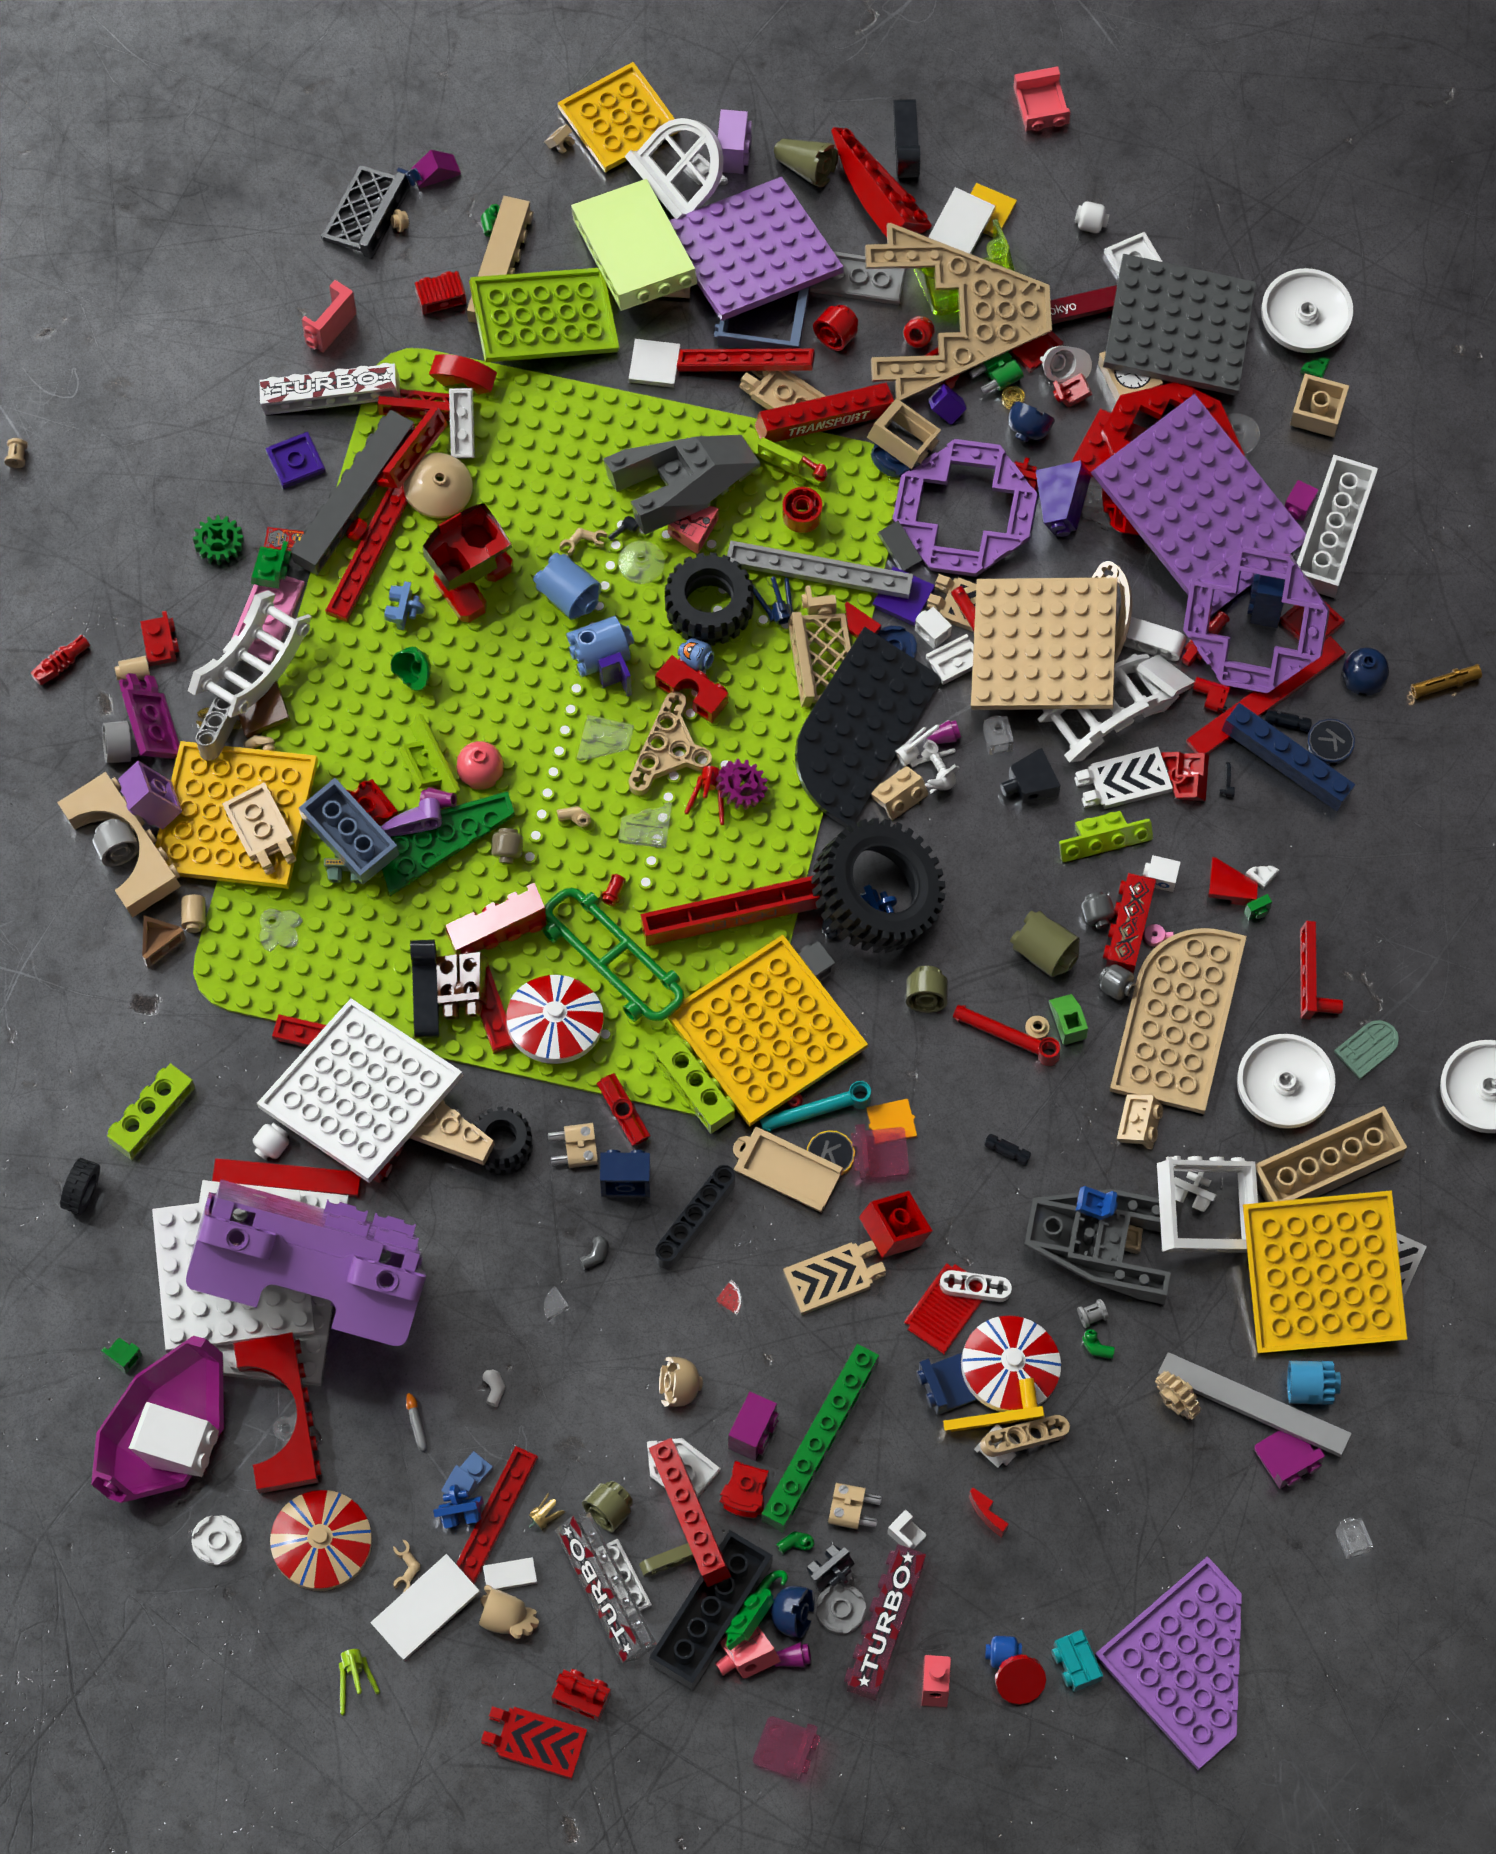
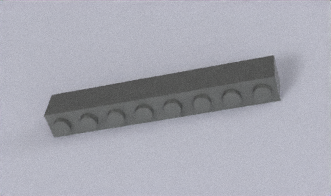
M392 410L389 411L387 416H383L380 419L378 429L374 434L371 433L365 443L366 446L362 452L359 451L355 455L351 468L344 471L341 482L337 487H333L326 504H322L319 507L316 518L312 523H308L301 540H297L294 543L291 552L295 564L315 575L319 574L346 535L351 523L357 519L379 487L376 480L414 431L413 421Z

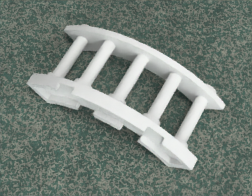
M269 590L254 595L250 609L243 621L246 626L239 637L234 635L223 649L225 654L219 660L212 659L203 667L195 670L191 678L188 692L197 695L204 691H210L230 703L231 706L227 715L230 718L240 713H245L249 707L265 695L285 671L303 638L310 630L311 615L307 614L296 619L290 617L274 607L273 601L276 594ZM268 615L291 628L285 643L263 631L262 626ZM255 639H260L280 651L270 665L248 653V649ZM244 660L262 671L263 674L253 684L231 671L239 661ZM221 679H227L242 688L243 691L233 695L216 683Z
M1133 654L1127 659L1115 663V678H1118L1133 698L1134 704L1124 709L1114 699L1113 709H1110L1113 712L1112 717L1103 723L1098 722L1089 709H1077L1091 727V732L1084 738L1078 739L1060 714L1066 709H1043L1044 713L1038 720L1040 723L1053 721L1070 743V750L1064 755L1069 762L1083 761L1093 750L1105 742L1102 737L1112 730H1115L1117 733L1134 722L1133 718L1142 714L1145 718L1156 713L1165 712L1179 697V695L1175 697L1169 696L1136 670L1141 662L1150 658L1148 654ZM1136 672L1152 695L1149 697L1142 696L1127 674Z

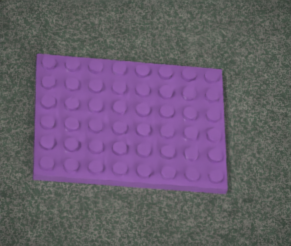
M1195 394L1091 472L1187 595H1189L1191 583L1244 546L1291 554L1303 545L1306 537L1303 529ZM1241 571L1237 593L1214 590L1211 615L1253 583L1255 573Z

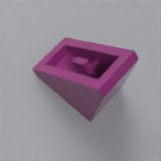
M430 150L411 168H417L423 179L416 181L418 188L461 175L454 155L436 150Z

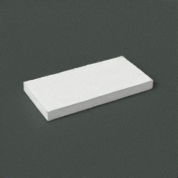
M446 1554L370 1623L405 1661L473 1600L480 1591Z

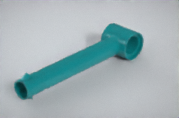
M856 1081L847 1092L760 1119L762 1129L771 1132V1130L781 1126L793 1124L851 1105L856 1109H865L872 1100L871 1088L864 1081ZM862 1091L867 1095L863 1099H857L854 1094Z

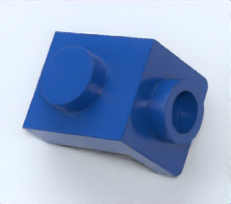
M1083 1186L1079 1190L1076 1211L1099 1220L1110 1217L1117 1209V1192L1103 1193Z

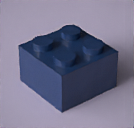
M619 1150L600 1152L601 1196L650 1197V1153H645L643 1150H632L630 1153H621Z

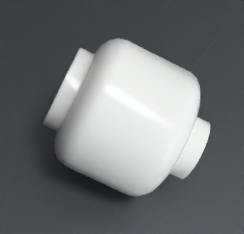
M1086 201L1082 206H1078L1075 223H1078L1080 230L1099 233L1102 227H1107L1109 214H1105L1106 209L1104 205Z
M274 1122L272 1125H263L253 1138V1144L257 1147L255 1152L265 1160L268 1157L277 1159L289 1145V1139L287 1138L289 1134Z

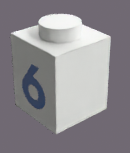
M1152 855L1151 864H1145L1143 876L1156 879L1154 888L1174 892L1180 862Z

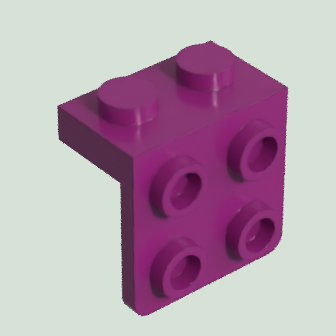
M1280 1430L1260 1441L1254 1447V1451L1279 1489L1286 1485L1290 1487L1297 1483L1304 1474H1312L1319 1470L1325 1457L1320 1448L1314 1451L1309 1443Z

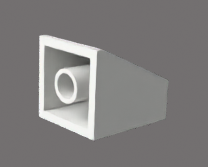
M146 1402L129 1449L151 1468L202 1477L205 1468L209 1464V1457L213 1446L217 1442L219 1430L207 1420Z

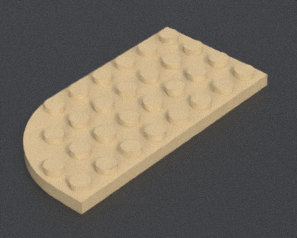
M1192 929L1167 938L1151 951L1143 962L1137 977L1110 1092L1123 1095H1152L1161 1104L1205 1114L1247 936L1218 929Z

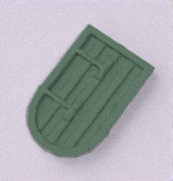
M1372 1021L1336 1048L1334 1053L1359 1079H1362L1396 1050L1399 1042L1398 1032L1394 1026L1386 1021Z

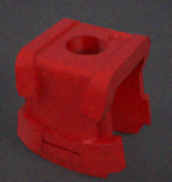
M735 1461L732 1477L729 1483L725 1484L720 1494L722 1497L719 1502L724 1505L723 1509L744 1518L755 1519L758 1515H762L765 1502L763 1501L764 1496L762 1494L769 1480V1470L759 1469Z

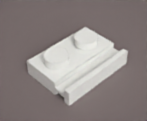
M965 634L926 654L927 661L930 662L932 669L940 677L942 685L973 670L974 644L969 640V636Z

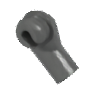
M603 1236L595 1237L593 1239L592 1253L580 1258L584 1270L606 1259L609 1243Z

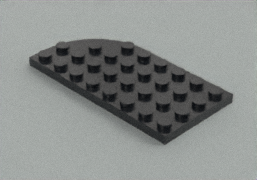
M865 626L803 723L795 746V765L804 791L823 813L846 828L856 820L896 755L895 751L901 747L941 682L937 673Z

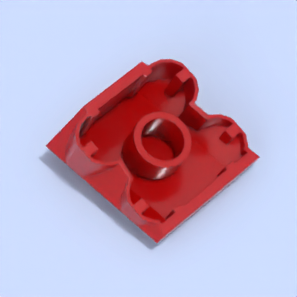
M373 779L359 783L358 788L353 791L347 790L379 826L398 815L397 809Z

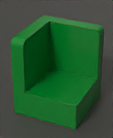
M118 1338L109 1349L103 1347L101 1350L103 1357L126 1375L142 1357L139 1347L133 1343L129 1345L121 1338Z

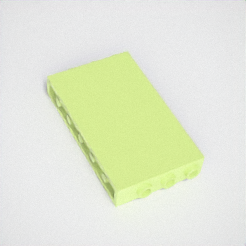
M647 179L571 205L574 222L621 311L697 284L695 267Z

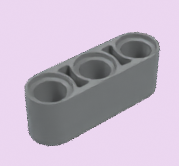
M218 696L213 700L195 738L200 757L204 760H214L220 755L238 718V715L232 718L227 716L231 704Z

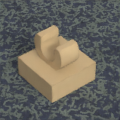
M567 124L559 127L544 141L549 148L556 146L560 153L567 151L563 146L564 141L569 146L575 144L574 139L568 136L572 129Z

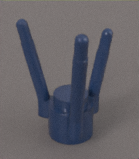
M774 576L771 577L777 602L772 605V611L753 585V593L768 614L770 622L775 621L777 625L788 623L792 612H794L789 579L785 578L784 580L786 604L782 600L776 578Z

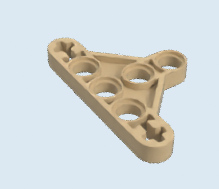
M671 692L666 696L629 777V789L635 795L646 794L656 778L685 767L702 772L705 766H711L712 764L710 751L694 744L682 716L686 709V699L680 692ZM676 700H679V705H676L674 714L671 713L672 702L674 703ZM670 719L673 725L670 728H663L660 725L661 720ZM661 739L664 741V745L661 748H654L651 745L652 740ZM683 747L686 753L683 756H676L673 753L674 748ZM698 755H705L708 761L701 765L695 762V758ZM650 758L655 761V765L652 768H645L642 765L643 760ZM641 773L644 774V785L636 787L635 782H639Z

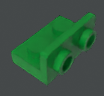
M283 541L281 550L260 546L251 577V584L279 589L281 580H285L287 575V566L285 564L289 565L292 552L288 550L287 541Z

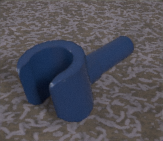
M400 167L397 169V172L406 174L411 186L416 185V181L423 180L417 168L410 171Z

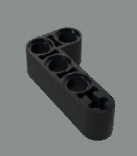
M916 99L893 100L897 178L919 177L920 145H918Z
M435 939L410 940L415 1039L439 1038L437 950Z

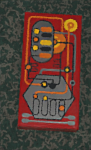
M268 527L264 547L281 550L283 541H287L288 550L291 551L294 543L297 540L300 541L303 537L304 531Z

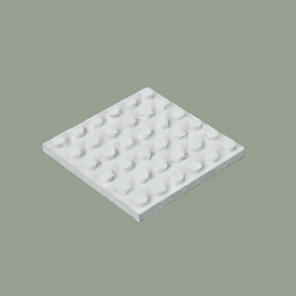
M350 999L257 1102V1105L262 1111L370 1183L460 1081L463 1073L353 999Z
M300 1190L272 1193L301 1202ZM206 1202L152 1209L166 1352L172 1351L193 1335L207 1339L214 1346H220L293 1332L294 1336L315 1333L310 1294L277 1285H268L262 1290L256 1308L191 1290L186 1284V1275ZM237 1208L234 1210L233 1216L237 1220H244L247 1217V1212Z

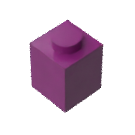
M1297 480L1284 507L1294 519L1304 522L1317 499L1319 489Z

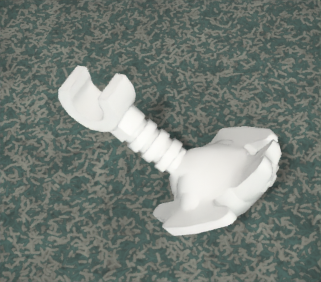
M927 740L923 745L925 749L921 755L926 759H931L938 774L936 779L928 780L925 786L932 788L930 790L931 794L937 790H949L956 783L954 773L960 767L954 764L949 769H946L937 753L939 750L937 744L932 740Z

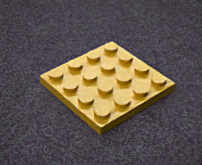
M634 62L558 102L559 110L604 172L627 161L625 156L630 150L638 151L660 126L675 119Z

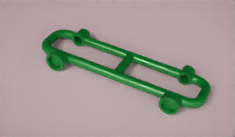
M571 887L561 890L545 904L548 924L542 928L544 935L552 943L563 937L629 1001L623 1006V1011L629 1019L635 1022L641 1016H644L652 1021H663L681 1007L685 997L684 991L678 984L680 978L673 970L666 973L597 906L600 902L594 893L590 892L585 895L579 889ZM566 898H576L584 910L590 912L620 941L618 945L601 959L592 953L554 916V908ZM629 949L661 981L667 990H671L674 993L675 999L663 1010L655 1012L628 988L607 965L625 950Z

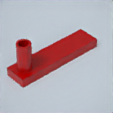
M1306 921L1300 929L1301 1019L1309 1020L1316 1012L1341 1014L1343 1011V1000L1317 997L1316 921Z

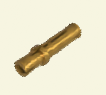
M1478 664L1461 670L1456 668L1451 673L1411 684V691L1414 698L1417 699L1418 697L1453 686L1461 687L1463 683L1481 679L1482 671Z

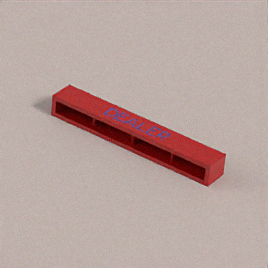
M813 876L640 914L641 928L646 947L817 909L815 902L820 899V896H813L812 892L817 884H812Z

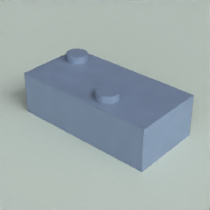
M336 778L299 807L301 818L362 884H365L400 855L395 842Z

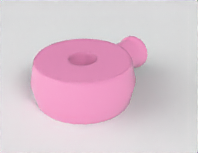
M1158 924L1149 925L1143 933L1145 942L1152 947L1158 946L1165 939L1173 936V932H1165L1164 928Z

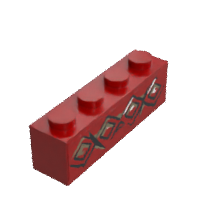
M1128 873L1127 880H1121L1118 894L1123 896L1121 902H1116L1114 909L1117 921L1116 924L1111 923L1108 937L1112 938L1111 946L1106 945L1103 959L1107 960L1106 967L1116 964L1132 972L1134 975L1156 879Z

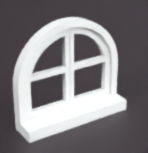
M685 118L666 122L650 136L638 151L630 150L625 156L642 179L648 180L655 195L675 219H679L705 204L719 185L724 164L722 148L714 132L699 121ZM687 130L696 133L700 138L685 154L670 135L678 131ZM665 139L681 157V160L667 175L651 157ZM705 145H707L710 154V170L707 179L691 162ZM687 166L703 184L689 202L672 183Z

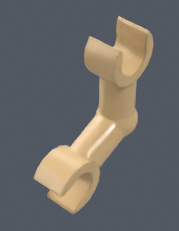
M578 528L569 540L566 539L560 543V551L565 546H570L571 549L568 551V555L572 556L575 552V546L581 539L593 541L595 546L602 548L604 547V542L598 541L597 538H607V533L603 530L591 532Z
M403 1540L406 1546L404 1552H398L393 1546L395 1554L403 1558L408 1565L404 1575L394 1581L395 1589L401 1582L407 1584L403 1593L411 1586L410 1582L421 1568L420 1563L411 1553L409 1543Z

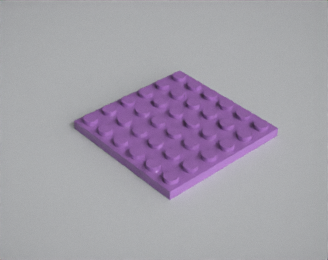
M782 177L689 212L679 219L669 220L695 267L697 285L721 321L844 273L843 265Z

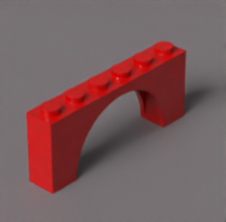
M293 1332L233 1343L239 1372H260L278 1379L293 1394L297 1408L296 1426L288 1443L272 1458L253 1465L258 1493L319 1483L318 1475H322L320 1460L315 1461L314 1451L318 1450L316 1436H311L310 1427L314 1426L312 1412H307L306 1402H310L308 1387H303L302 1378L306 1377L304 1363H299L298 1354L302 1353L300 1339H295Z

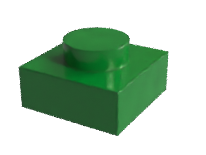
M1266 894L1247 903L1244 913L1248 920L1255 917L1260 919L1266 916L1270 911L1272 900Z

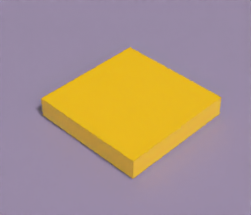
M976 183L970 194L996 207L983 233L998 239L1017 204V200Z

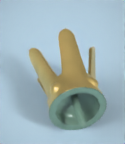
M549 1493L539 1507L530 1512L529 1517L533 1523L529 1528L536 1524L542 1530L547 1526L548 1522L565 1513L564 1510H561L545 1518L556 1504V1500L552 1499L541 1508Z

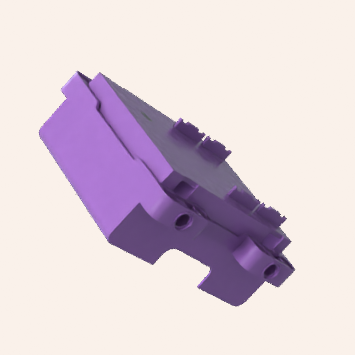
M220 1180L217 1192H209L190 1256L186 1284L191 1290L256 1308L262 1290L268 1285H277L330 1300L331 1306L336 1308L331 1329L392 1346H400L408 1338L416 1307L425 1283L426 1273L421 1268L422 1253L418 1248L419 1238H416V1234H414L416 1224H405L404 1220L392 1216L380 1217L377 1213H375L373 1222L366 1221L368 1210L365 1212L356 1209V1206L339 1202V1204H334L327 1199L324 1209ZM235 1209L245 1210L247 1217L244 1220L235 1219L233 1216ZM387 1250L390 1251V1257L387 1260H380L381 1253L386 1254Z

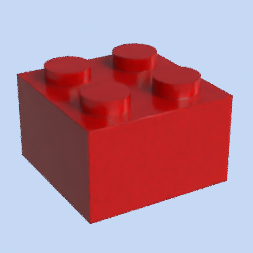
M910 1191L871 1201L859 1216L882 1258L921 1247L932 1233L930 1225Z

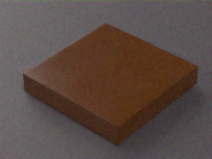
M277 681L245 713L238 714L247 739L290 721Z

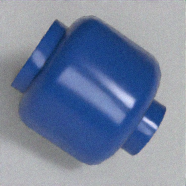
M994 1636L991 1644H986L985 1660H990L992 1668L1000 1669L999 1666L1003 1661L1011 1656L1022 1654V1643H1018L1017 1638L1013 1636Z

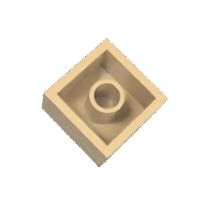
M1305 374L1290 425L1335 437L1349 385Z

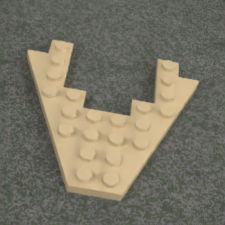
M887 223L886 225L887 244L865 246L866 269L934 268L935 290L958 289L960 332L938 333L939 355L871 358L872 382L895 381V398L900 401L1043 336L1052 330L1050 285L892 223Z

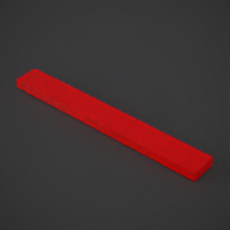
M403 485L400 489L388 487L325 610L327 615L348 622L408 504Z
M1330 636L1324 641L1322 656L1279 684L1270 692L1253 691L1238 703H1241L1261 717L1268 709L1278 705L1342 659L1346 652ZM1238 703L1186 739L1187 745L1194 753L1209 754L1232 738L1223 732L1222 728L1225 720Z

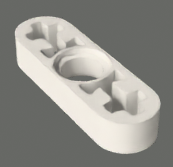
M949 1270L944 1272L940 1279L942 1292L951 1296L1003 1302L1010 1297L1012 1290L1010 1281L998 1276ZM949 1278H954V1282L959 1284H954L953 1288H949L946 1282L949 1281ZM962 1279H966L964 1290H961L962 1285H960L962 1284ZM973 1280L980 1281L983 1288L979 1292H973L969 1289V1283ZM987 1282H990V1288H997L1001 1284L1003 1289L1007 1290L1003 1291L1001 1295L997 1294L996 1289H989V1293H985Z

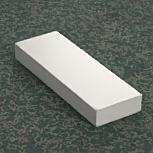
M473 388L449 389L451 456L455 458H475Z

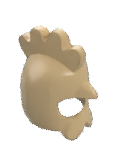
M489 1585L484 1587L487 1594L480 1599L481 1604L484 1606L479 1621L481 1627L500 1634H511L517 1639L521 1638L522 1634L526 1636L531 1635L533 1629L538 1627L539 1620L536 1618V1610L525 1607V1603L515 1596L494 1589Z

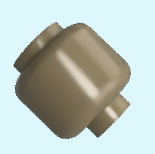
M500 828L499 832L493 835L491 853L494 857L499 858V863L513 864L514 859H519L522 856L523 836L518 834V830Z

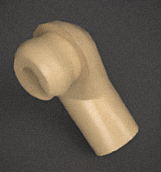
M256 735L243 743L244 748L256 749L263 747V750L275 751L276 749L274 746L275 741L271 737Z
M578 806L557 810L559 821L572 820L580 827H586L591 822L590 815Z

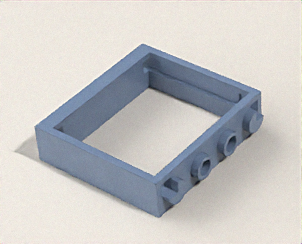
M810 286L799 290L790 341L727 333L730 319L728 318L723 321L720 319V324H715L714 337L717 338L718 347L733 349H800Z

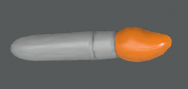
M408 1393L406 1408L409 1410L415 1439L420 1450L425 1451L427 1443L417 1409V1400L412 1394Z

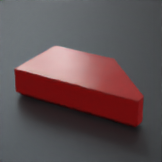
M849 602L845 603L848 632L857 638L864 626L875 634L881 630V624Z

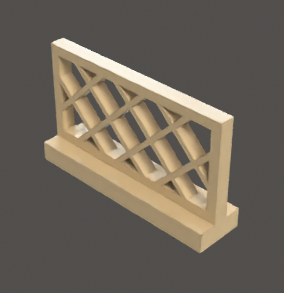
M792 612L788 628L801 707H811L812 703L818 701L821 695H817L816 687L820 683L825 687L828 685L829 682L824 678L829 672L835 674L836 669L834 666L839 661H843L845 658L843 656L847 655L851 648L845 613L802 616L801 612ZM830 621H840L841 629L838 633L827 626ZM813 622L820 628L813 634L806 629V623ZM822 630L833 637L828 644L817 637ZM835 640L844 645L845 650L841 654L830 647ZM813 641L824 648L818 655L809 648ZM826 651L837 658L832 665H829L821 658ZM816 662L827 669L822 676L813 671V666Z

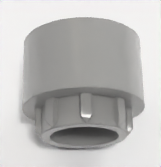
M127 721L103 723V750L106 763L130 762L131 757L139 755L140 752L132 726L128 725Z
M110 819L101 823L95 830L93 844L105 866L122 865L138 854L140 850L139 843L129 824L121 822L119 819Z

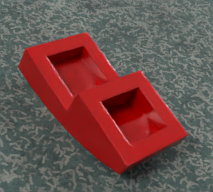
M972 1488L969 1499L981 1520L1002 1538L1008 1530L1009 1523L991 1512L994 1501L975 1488Z

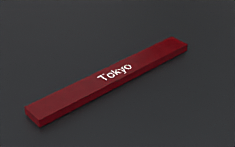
M1117 285L1050 300L1052 324L1112 311Z

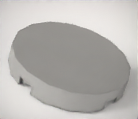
M839 1584L833 1588L831 1586L826 1587L816 1602V1616L819 1623L827 1631L836 1635L849 1634L856 1631L863 1623L866 1615L864 1597L862 1593L851 1585L844 1587Z

